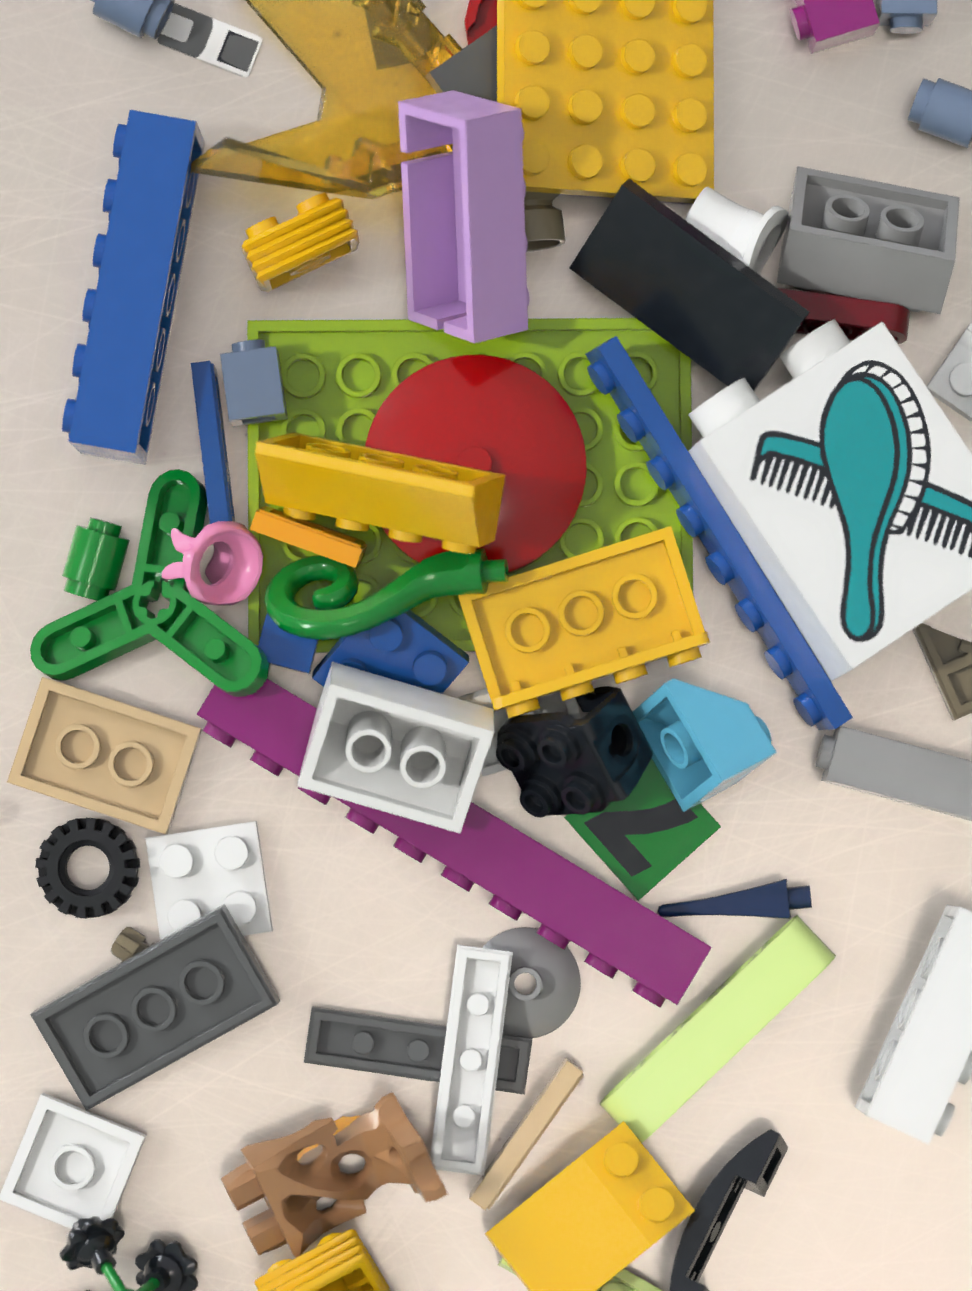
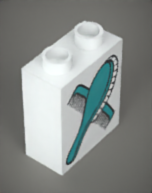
M833 319L803 337L779 356L794 379L760 401L746 379L741 378L709 398L688 415L703 437L688 451L830 681L854 669L972 589V454L883 322L850 342L837 321Z

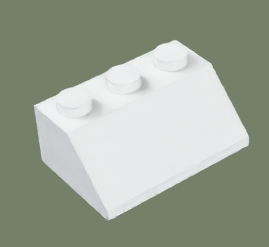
M332 662L316 710L297 786L461 833L494 735L493 709Z

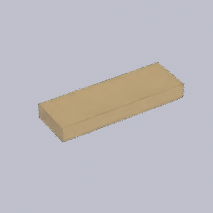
M565 1057L486 1169L484 1176H481L469 1193V1200L485 1211L486 1209L490 1210L584 1075L581 1067Z

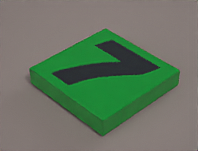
M652 758L636 787L626 799L611 802L601 812L583 815L568 814L564 817L638 901L721 828L719 823L701 803L685 812L682 811Z

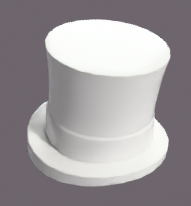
M708 186L698 195L685 220L760 275L788 224L789 211L780 206H773L765 214H762L731 201Z

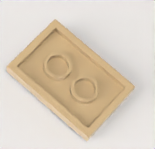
M42 677L7 783L147 829L168 834L202 729Z

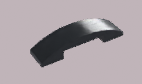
M770 1129L754 1139L723 1167L708 1186L683 1232L675 1256L669 1291H709L705 1285L698 1283L744 1188L765 1197L788 1150V1146L780 1133Z

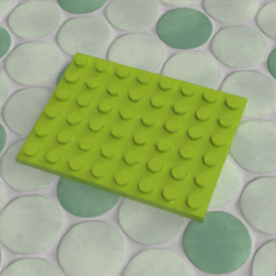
M637 318L528 319V330L478 343H472L444 333V329L436 330L408 319L247 320V340H265L266 347L276 346L278 350L288 416L286 420L248 425V531L257 538L263 553L260 579L256 588L248 596V639L258 646L267 614L264 597L271 579L281 568L291 562L304 557L318 555L250 530L255 513L260 508L269 506L283 511L282 506L265 503L255 456L256 442L296 432L365 446L369 429L380 406L402 381L434 362L463 355L495 356L513 361L536 372L548 381L567 402L578 422L584 440L587 469L585 487L581 503L572 523L561 539L547 553L528 566L509 573L508 577L671 526L693 592V537L686 532L677 517L676 509L680 508L669 488L666 490L661 489L652 478L646 464L651 459L639 441L636 443L632 442L622 430L617 419V414L621 411L610 393L602 394L591 380L587 370L591 363L585 354L603 342L617 336L687 451L692 448V420L688 416L692 412L691 359ZM316 514V520H308L363 540L367 544L361 563L354 568L359 581L357 594L346 606L362 601L378 592L418 564L404 554L389 539L381 527L369 525L368 531L347 530L335 526V517ZM318 580L306 584L295 595V602L300 606L316 609L312 602L314 591L330 586L333 582ZM457 595L433 598L410 609L464 652H475ZM340 638L319 639L316 653H328Z

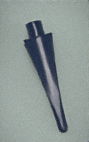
M787 879L720 896L663 904L659 906L657 912L661 917L727 915L790 919V910L812 908L810 885L788 887Z

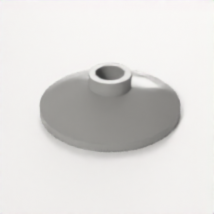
M521 927L504 931L490 939L482 947L513 952L503 1034L526 1038H537L547 1035L559 1028L570 1017L579 999L581 987L580 972L573 954L568 947L564 950L537 934L538 929ZM522 973H529L536 979L535 990L527 995L519 993L514 986L516 977Z

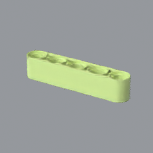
M798 915L794 916L603 1098L600 1105L618 1124L624 1121L641 1143L644 1142L833 961L836 955Z

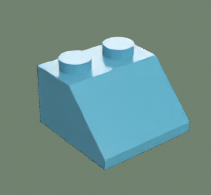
M677 679L664 683L633 711L653 752L652 760L683 812L737 784L776 753L771 744V735L768 727L762 719L754 715L748 703Z

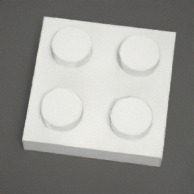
M257 821L145 838L160 940L224 904L243 936L273 931Z
M42 1093L0 1193V1200L70 1229L79 1219L96 1216L103 1221L113 1218L146 1134Z

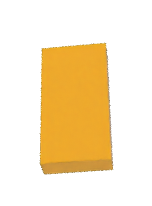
M264 506L256 511L250 530L354 568L361 563L367 547L363 540L308 520L284 516L283 511L269 506Z

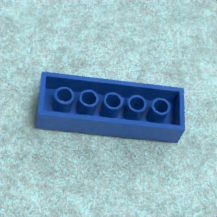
M129 110L127 125L118 124L113 144V157L119 158V170L117 180H107L103 198V212L109 213L107 235L98 233L93 252V267L99 268L98 284L96 290L88 288L83 306L82 320L89 323L86 345L78 343L73 360L72 376L79 378V387L76 400L67 399L62 421V432L68 433V442L81 454L146 465L205 141L196 121Z

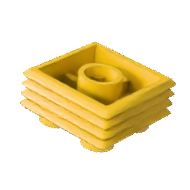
M323 192L296 206L298 215L281 224L278 223L274 216L260 221L245 230L248 239L243 242L241 249L260 290L269 292L357 250L359 244L358 230L354 229L353 220L349 219L348 210L344 209L342 199L335 197L330 200L327 193Z
M349 1229L343 1233H331L322 1238L317 1247L294 1259H284L274 1263L266 1274L258 1277L254 1282L258 1291H390L389 1285L354 1229Z

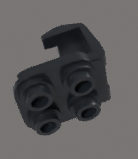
M611 686L594 688V692L576 697L582 712H589L582 719H575L564 712H551L512 717L501 726L497 732L496 757L503 767L512 771L521 788V805L529 814L542 818L546 815H583L601 812L611 802L626 799L636 787L653 756V752L621 688Z

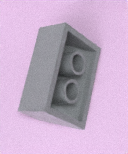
M797 166L789 206V220L785 228L781 248L777 283L791 285L804 291L817 290L850 298L893 303L913 312L926 311L941 314L956 257L959 197Z

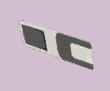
M174 3L171 15L157 39V42L161 45L243 77L249 76L263 41L258 35Z

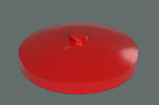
M463 355L450 357L427 365L411 374L389 394L380 406L369 429L365 447L506 475L495 541L482 547H476V549H484L487 560L507 559L509 573L522 569L538 560L561 539L577 513L585 487L587 469L584 440L578 422L567 402L548 381L536 372L513 361L495 356ZM381 527L385 534L388 536L389 529ZM422 536L421 542H405L389 537L404 554L417 563L435 554L449 551L442 548L443 540Z

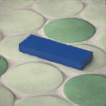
M210 361L191 363L210 524L218 521H235L217 369Z

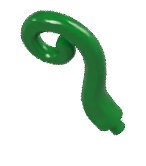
M476 549L473 554L446 551L424 559L378 592L362 601L346 606L352 601L358 591L359 581L354 568L321 555L309 556L293 561L281 568L266 588L264 603L270 618L281 630L289 634L308 639L342 638L375 628L433 598L464 594H485L488 589V582L508 581L507 559L487 560L484 549ZM318 580L333 582L330 586L314 591L312 602L316 609L306 608L295 602V595L306 584Z

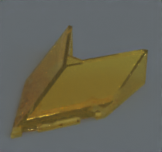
M245 0L322 88L317 121L248 143L225 137L192 162L190 173L371 200L402 191L401 162L452 152L453 144L411 153L401 152L398 101L437 94L425 75L461 51L462 48L450 34L444 37L424 14L423 10L426 6L421 0Z

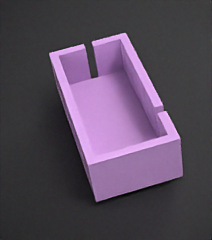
M454 90L398 101L401 152L411 153L453 144L452 152L401 162L408 320L436 330L444 329V333L472 343L528 330L529 292L526 276L528 241L525 234L524 197L526 185L523 178L522 142L524 139V128L521 122V109Z

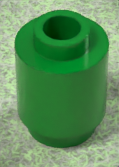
M91 517L87 527L76 525L62 574L63 577L67 578L64 587L65 592L98 601L108 596L110 590L116 591L130 541L120 537L122 526Z

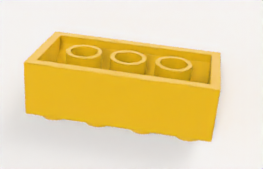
M296 432L256 442L255 456L265 503L282 506L284 516L300 520H316V514L335 517V526L353 531H368L369 525L388 528V537L405 542H421L422 536L443 540V549L466 554H473L476 547H482L495 541L506 476L504 474Z

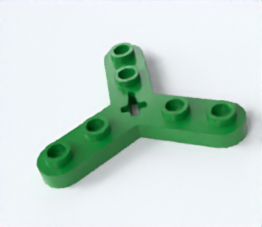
M180 469L169 470L161 474L153 482L148 494L132 585L41 628L33 638L30 648L31 660L38 670L54 680L64 681L72 679L157 639L209 681L234 697H246L255 693L263 686L269 670L265 653L200 601L193 598L187 589L184 578L169 579L167 583L165 582L166 579H163L161 575L166 566L175 562H183L184 554L175 549L172 543L171 530L177 528L182 533L196 538L203 530L207 510V495L204 485L193 475ZM160 593H162V596L170 602L168 609H160L157 618H155V614L148 610L147 606L149 602L158 601Z

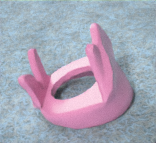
M218 521L206 525L196 538L182 533L177 528L171 530L172 543L175 549L184 554L183 562H175L166 566L161 574L163 579L184 578L190 595L200 602L209 605H234L245 600L256 588L262 573L263 553L259 541L247 530L244 524L235 521ZM213 544L214 554L205 570V574L211 584H206L201 579L199 571L200 561L206 549Z

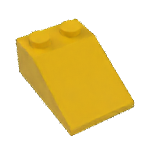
M623 1121L484 1235L528 1291H596L695 1210Z

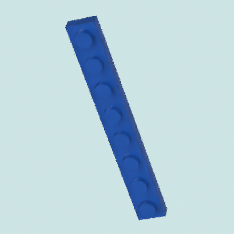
M617 336L587 352L585 355L591 363L587 370L591 380L602 394L610 393L621 411L617 414V419L622 430L632 442L636 443L639 441L651 459L646 463L649 473L661 489L666 490L669 488L680 508L676 509V514L681 525L693 538L698 536L710 554L705 558L708 568L722 585L728 583L739 602L735 604V609L739 618L751 632L757 631L768 648L764 652L766 661L780 679L787 678L797 694L793 702L802 719L811 727L816 725L818 730H835L852 719L851 713Z

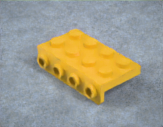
M671 526L508 577L507 582L488 583V589L485 594L457 595L494 712L506 708L508 718L540 709L538 698L552 693L560 692L562 701H566L594 692L591 681L612 674L616 684L648 674L645 664L666 657L669 667L693 661L702 657L699 647L710 643L707 631L705 632Z

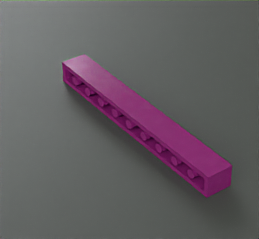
M266 678L260 689L246 697H234L214 684L196 715L208 721L202 730L203 732L230 748L236 739L253 748L255 752L250 760L274 775L279 776L283 768H286L300 776L317 708ZM298 787L299 790L324 805H327L331 798L329 795ZM334 797L350 807L345 816L350 821L372 834L375 833L379 825L398 836L393 845L398 850L422 863L427 854L446 865L441 876L468 892L474 883L494 895L488 903L489 905L516 921L522 912L539 921L541 925L536 932L537 934L564 950L570 941L587 950L589 954L584 960L585 963L612 979L616 972L620 970L637 981L632 989L633 992L660 1008L666 999L678 1005L712 948L472 802L470 803L461 833H457Z

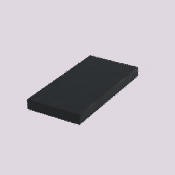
M628 179L621 185L569 269L725 385L729 386L737 380L745 378L754 392L810 313L631 179Z

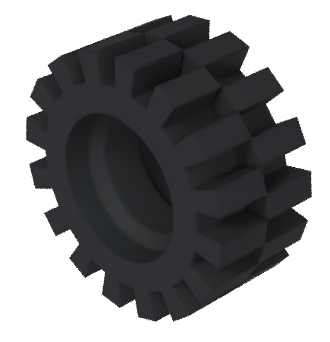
M80 818L67 821L64 825L57 826L51 831L50 837L44 840L39 848L41 853L40 857L36 858L35 868H38L39 877L36 878L38 886L42 887L46 894L44 897L50 904L53 903L58 908V911L66 915L69 914L76 916L75 918L86 919L110 914L128 901L132 896L130 895L138 884L139 877L137 875L138 868H140V858H137L135 852L137 848L133 841L126 836L124 830L103 819ZM83 846H94L100 849L109 861L110 869L106 881L100 887L93 890H84L75 886L67 873L69 857L75 850Z

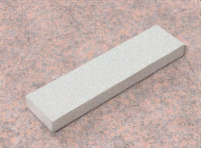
M457 944L430 1153L431 1161L436 1170L480 1176L485 1174L513 956L512 951Z

